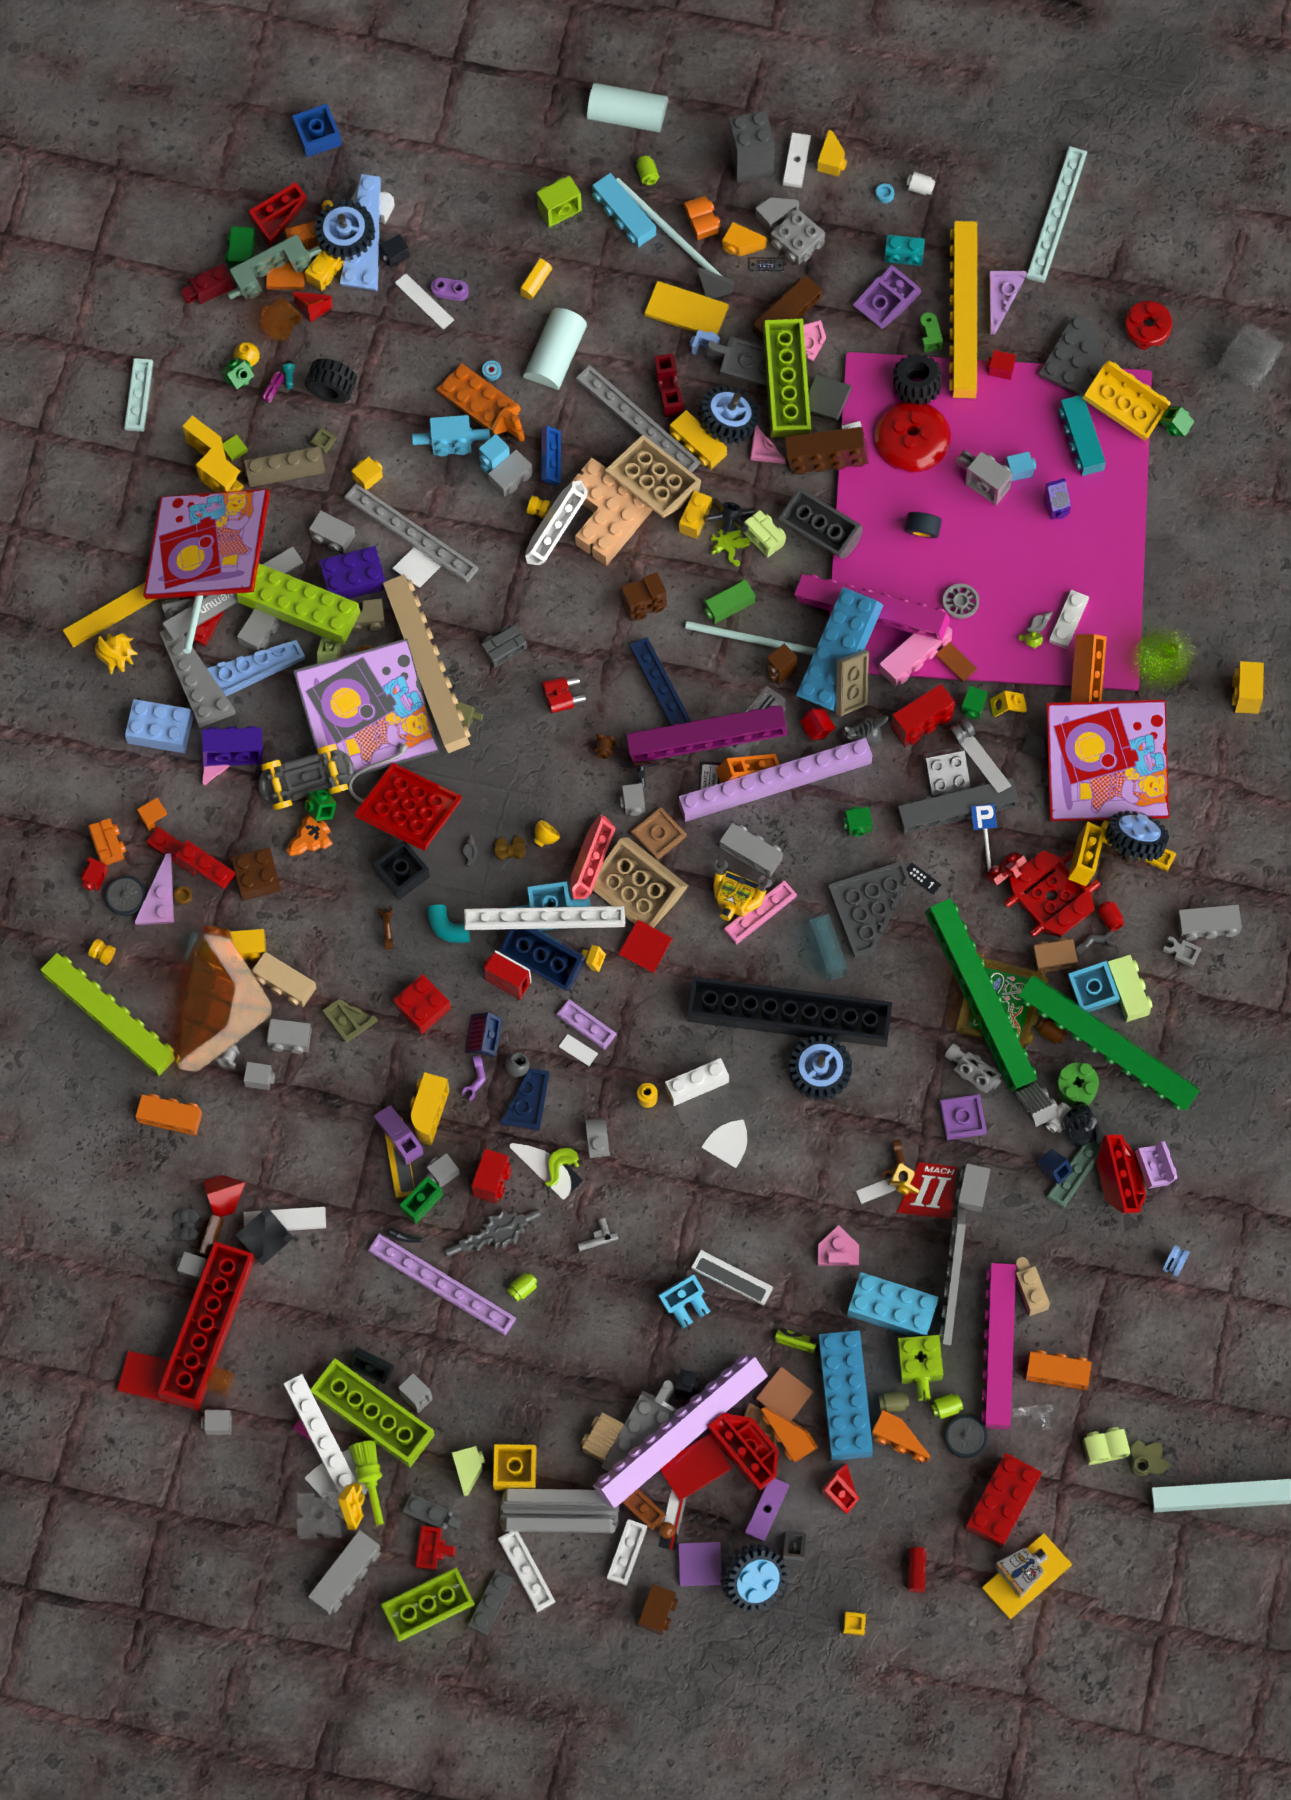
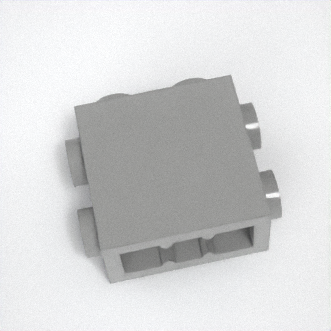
M798 209L793 213L790 212L785 217L784 222L776 225L771 231L773 247L781 250L789 261H794L797 265L803 261L806 262L811 257L812 252L815 249H820L825 242V232Z

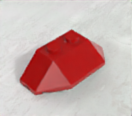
M1105 1135L1096 1161L1105 1201L1121 1213H1139L1146 1197V1191L1137 1156L1130 1145L1125 1142L1123 1135Z
M723 1413L708 1425L722 1451L744 1478L757 1489L761 1490L776 1478L779 1450L753 1418Z

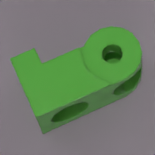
M933 313L923 314L920 319V330L925 335V338L922 339L923 352L941 350L943 339L937 318Z

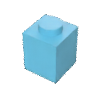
M1030 452L1007 456L1006 466L1012 472L1011 482L1033 477L1036 462L1034 458H1031Z

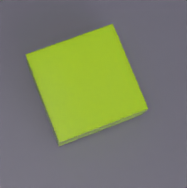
M238 435L223 443L224 452L231 461L248 452V449Z

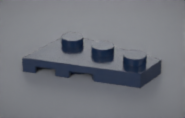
M529 1069L505 1116L500 1121V1125L540 1131L550 1071Z

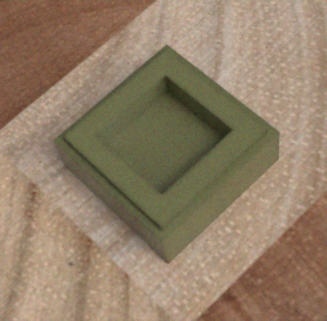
M320 428L311 439L310 445L313 447L320 446L321 452L327 454L336 442L337 437Z

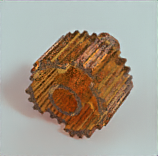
M279 297L271 306L266 305L260 312L262 318L258 326L273 340L279 341L280 339L284 342L292 335L291 330H293L295 325H300L303 316L287 300Z

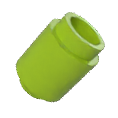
M650 156L640 157L637 160L636 168L641 182L647 185L655 184L659 179V173L654 160Z
M523 1272L509 1284L510 1287L507 1289V1292L518 1302L520 1299H525L537 1288L535 1284L537 1280L530 1272L528 1274Z
M952 1393L934 1399V1404L931 1405L934 1416H938L940 1419L955 1415L963 1409L959 1395H953Z

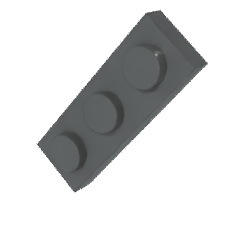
M498 1570L495 1571L468 1624L469 1628L485 1636L488 1635L515 1582L514 1578Z

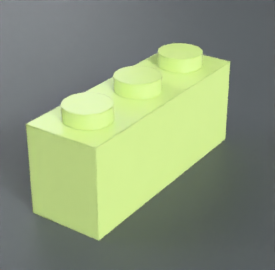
M1131 955L1108 961L1107 964L1120 998L1119 1004L1126 1022L1148 1016L1152 1008V1002L1150 997L1145 995V983L1142 978L1139 979L1137 973L1139 968L1136 960H1132Z

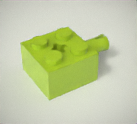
M940 1336L898 1338L897 1346L901 1384L917 1383L918 1401H923V1392L925 1401L930 1400L929 1382L942 1381L943 1379ZM918 1356L922 1357V1363H920L919 1359H917Z

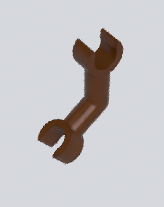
M389 906L388 912H382L380 907L379 914L383 921L385 949H393L390 921L393 916L392 908Z
M901 1140L893 1141L892 1146L896 1163L890 1170L882 1173L881 1179L885 1175H890L892 1178L899 1163L905 1165Z

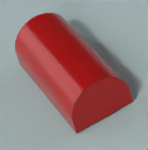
M924 1547L909 1548L908 1591L924 1593L926 1550Z

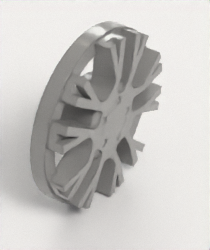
M967 584L952 585L945 591L943 596L944 610L955 619L959 618L961 620L973 616L979 607L978 593ZM960 588H966V593H961ZM948 593L951 594L954 598H947ZM976 598V603L969 602L970 599ZM955 607L956 610L952 612L950 608ZM965 609V610H967L969 613L964 614V613H963V610Z

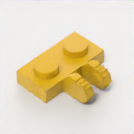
M358 1482L346 1485L338 1497V1503L341 1506L348 1530H356L364 1516L361 1506L364 1503L365 1495L361 1493L362 1486Z

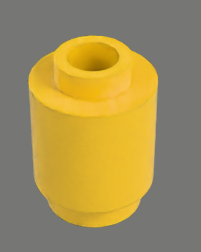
M644 1083L637 1090V1099L642 1107L650 1108L657 1103V1089L651 1083Z

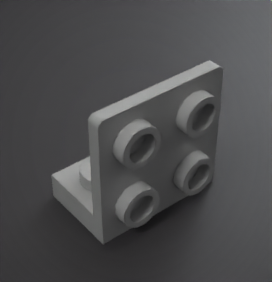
M961 746L922 754L923 761L927 765L931 794L933 796L944 792H957L964 787L971 788L965 751Z

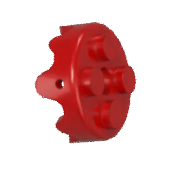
M1141 301L1133 305L1126 314L1124 327L1127 339L1134 342L1141 350H1147L1151 346L1159 347L1170 337L1173 321L1170 312L1162 304L1155 301ZM1149 319L1152 320L1154 324L1152 326H1146L1143 322Z

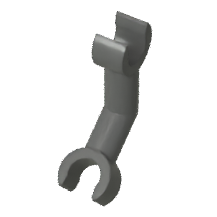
M1109 932L1106 935L1090 934L1075 949L1076 955L1081 958L1093 942L1105 943L1108 947H1114L1116 942H1110L1108 938H1115L1116 933Z

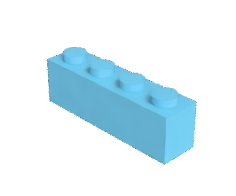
M611 173L592 185L594 200L603 205L605 213L609 217L612 216L614 218L616 226L620 230L623 229L625 231L626 237L631 243H635L637 247H640L656 236V226Z

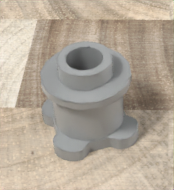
M232 1043L222 1044L219 1055L215 1054L213 1059L223 1068L230 1067L234 1069L236 1064L233 1061L240 1053L236 1045Z

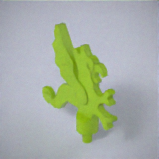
M723 530L718 531L719 538L713 534L711 540L718 541V543L713 547L711 554H719L725 549L729 553L728 560L730 563L738 567L740 561L733 559L735 548L744 549L752 541L748 537L741 538L740 530L727 532V535L722 534Z

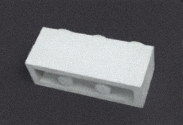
M720 1058L666 1081L665 1087L673 1106H676L729 1083V1074Z

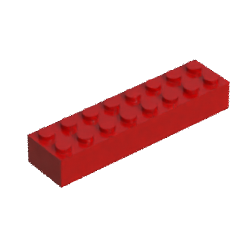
M214 1242L158 1390L160 1399L199 1411L254 1265L253 1253Z

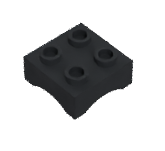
M268 1207L236 1234L261 1265H264L294 1238Z

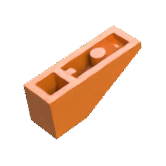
M776 753L726 758L716 768L720 783L780 764Z

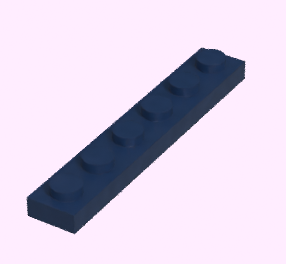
M648 637L630 644V649L670 726L676 723H690L691 720Z

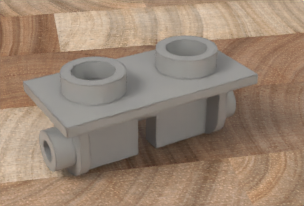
M195 596L183 597V600H179V597L166 599L165 602H162L165 619H170L194 604Z

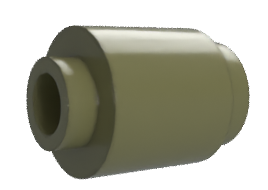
M903 1390L886 1392L878 1396L880 1412L883 1410L888 1413L906 1411V1407L909 1406L908 1394H904Z

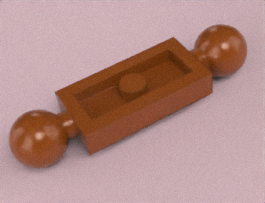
M639 1489L635 1490L622 1502L651 1531L658 1527L660 1536L665 1539L671 1538L675 1534L674 1525L663 1521L666 1514Z

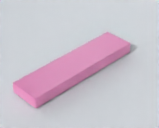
M784 880L765 895L760 907L748 912L744 917H737L723 928V931L737 945L795 899L797 894Z

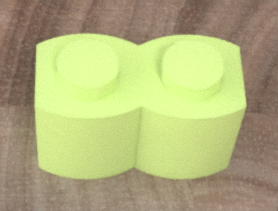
M1118 1427L1107 1429V1433L1099 1434L1097 1431L1086 1434L1087 1437L1083 1439V1445L1088 1464L1094 1465L1129 1457L1130 1449L1125 1430H1119Z

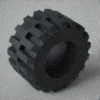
M915 354V356L907 355V358L903 357L900 359V362L896 363V368L893 370V389L899 400H903L904 403L911 402V404H915L917 402L919 405H923V403L929 404L931 400L937 398L941 389V368H939L938 362H934L932 357L928 358V355L920 356V354ZM920 378V379H924V380H922V381H912L911 379Z
M325 358L315 359L307 374L305 387L309 392L322 400L344 403L350 400L357 376L351 368L341 362Z

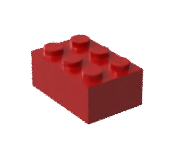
M940 684L894 713L891 729L904 747L909 744L913 745L920 740L921 736L931 734L941 723L944 725L953 718L955 701L944 686Z

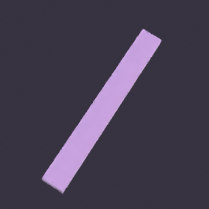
M381 1234L377 1235L368 1249L369 1253L506 1336L516 1320V1317Z

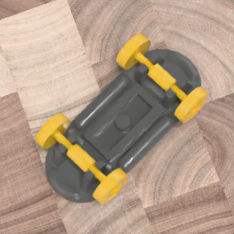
M336 744L318 748V753L296 760L282 764L280 760L262 764L261 768L264 772L259 778V792L265 801L273 804L272 807L275 811L292 806V801L306 798L310 791L326 789L331 795L348 790L347 783L350 782L354 772L351 758L345 752L337 750Z

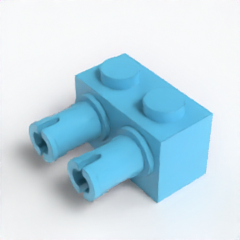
M690 1274L657 1295L667 1313L675 1315L682 1329L687 1326L684 1319L689 1325L693 1323V1320H691L684 1308L687 1302H691L699 1318L704 1316L703 1311L705 1314L710 1312V1309L701 1297L704 1290L694 1274Z

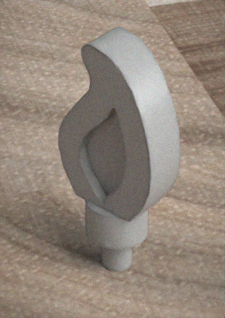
M1050 611L1049 613L1034 617L1032 626L1027 628V633H1031V631L1039 633L1047 626V621L1053 613Z

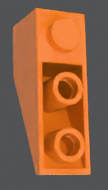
M769 1407L761 1409L764 1421L767 1425L771 1424L775 1430L773 1432L774 1437L785 1446L784 1452L789 1460L793 1459L794 1462H797L818 1448L807 1429Z
M883 1410L872 1432V1437L875 1438L874 1441L881 1445L889 1444L898 1453L904 1454L906 1452L920 1463L924 1461L928 1463L930 1460L929 1453L904 1421Z

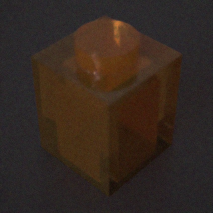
M214 1366L206 1386L209 1391L228 1398L235 1381V1376L229 1371Z

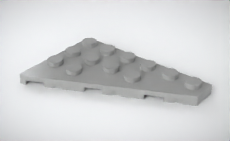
M957 1208V1217H953L952 1236L950 1237L949 1257L952 1258V1261H948L947 1278H950V1280L945 1282L944 1298H947V1306L943 1305L942 1318H945V1325L940 1326L939 1335L940 1338H943V1344L951 1345L966 1227V1209Z

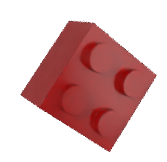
M424 974L418 977L393 1000L394 1007L421 1035L451 1009L450 1001Z
M489 1149L484 1150L472 1184L474 1197L497 1204L499 1198H503L505 1180H509L512 1172L511 1163H509L507 1155Z

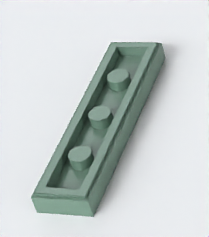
M1097 1139L1092 1143L1082 1145L1070 1162L1073 1172L1059 1185L1056 1183L1047 1195L1049 1200L1061 1208H1065L1095 1165L1101 1148V1144H1097Z

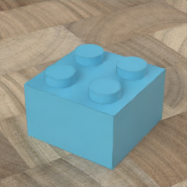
M1107 961L1068 974L1077 1004L1088 1012L1119 1003L1120 998Z

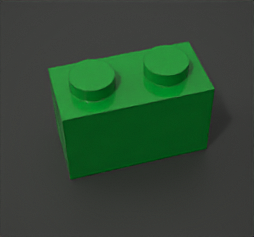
M231 227V234H227V245H230L229 251L225 253V261L229 263L230 269L254 257L256 239L254 228Z
M426 1176L400 1204L401 1212L414 1224H417L443 1196L442 1188Z

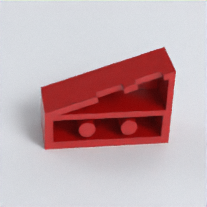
M294 182L249 210V220L269 249L285 231V228L290 225L305 207L306 195L297 182Z

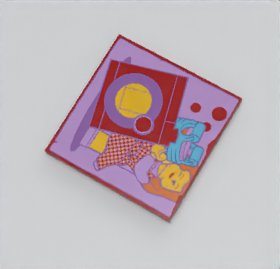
M268 489L160 497L143 597L145 599L254 592L270 491Z
M1166 700L1046 704L1050 822L1110 820L1113 814H1118L1120 811L1123 813L1129 811L1131 814L1135 811L1137 815L1143 813L1147 817H1153V819H1169Z

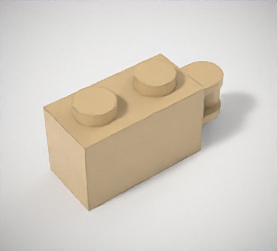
M1018 1258L1016 1261V1284L1028 1315L1032 1316L1048 1310L1050 1303L1036 1267H1030L1026 1258Z

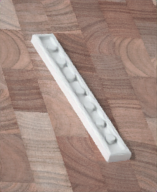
M624 906L464 909L465 930L625 927Z

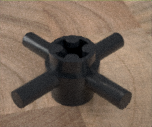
M713 498L712 505L718 510V513L704 515L703 519L704 522L718 521V527L724 531L733 532L738 527L742 532H746L748 526L740 519L741 517L753 516L756 514L754 508L740 510L741 507L736 503L725 502L722 504L718 499Z

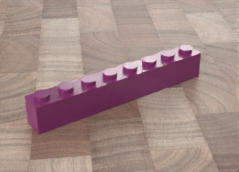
M774 705L766 709H752L744 713H731L728 716H714L701 721L693 720L685 724L676 723L663 728L655 727L647 731H634L631 734H627L630 757L634 764L786 736L788 733L783 707Z

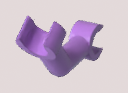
M481 1055L473 1057L477 1079L470 1087H465L462 1090V1095L466 1091L473 1093L469 1101L475 1098V1092L486 1080Z

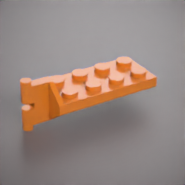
M461 363L436 388L439 395L466 415H469V417L485 429L489 428V432L495 435L508 431L518 441L522 442L525 440L518 417L521 410L520 405Z

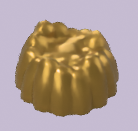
M182 886L175 889L173 897L176 903L184 905L188 904L193 896L191 889Z

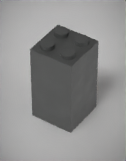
M767 111L730 117L729 153L737 183L774 176L775 143Z

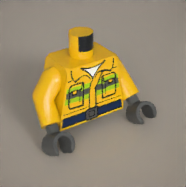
M719 859L714 862V867L718 870L715 872L714 896L719 907L723 909L720 913V917L723 920L730 921L733 914L744 917L748 912L762 905L767 892L765 889L772 885L771 879H767L764 885L765 876H759L756 883L728 871L723 873V870L728 867L727 861L723 862L722 868L719 867Z

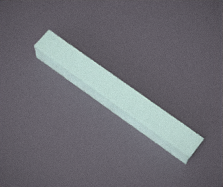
M1291 1479L1155 1487L1151 1491L1153 1512L1291 1504Z

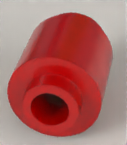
M1106 901L1099 906L1098 913L1106 928H1109L1111 932L1125 925L1123 922L1124 918L1115 902Z

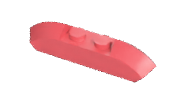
M601 814L593 822L585 837L571 875L573 899H587L592 893L616 829L614 824Z

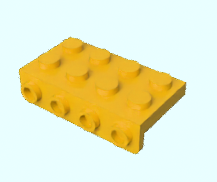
M1106 361L1082 399L1144 441L1149 438L1164 412L1171 404L1166 397L1159 395L1150 386L1143 384L1134 375L1127 373L1118 364L1111 361Z

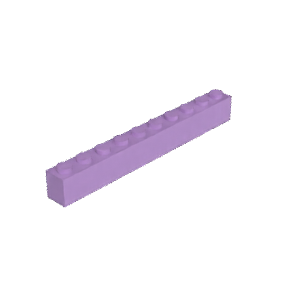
M860 739L679 796V807L684 821L687 822L872 764V753L867 739Z
M748 1354L738 1357L735 1364L723 1370L720 1374L721 1376L715 1381L708 1383L705 1389L700 1394L693 1396L685 1407L679 1408L670 1420L664 1421L656 1432L645 1437L642 1444L631 1449L627 1457L616 1462L613 1465V1469L608 1473L601 1475L593 1486L605 1504L616 1508L704 1432L711 1422L723 1413H726L763 1381L768 1375L758 1360Z

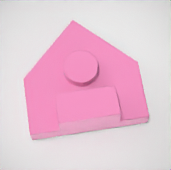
M821 320L804 325L806 359L814 362L826 340Z
M838 1225L818 1244V1266L859 1267V1244Z

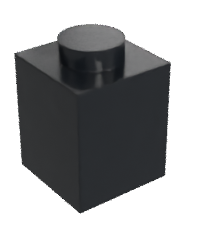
M400 234L380 244V257L390 267L410 257L409 247Z

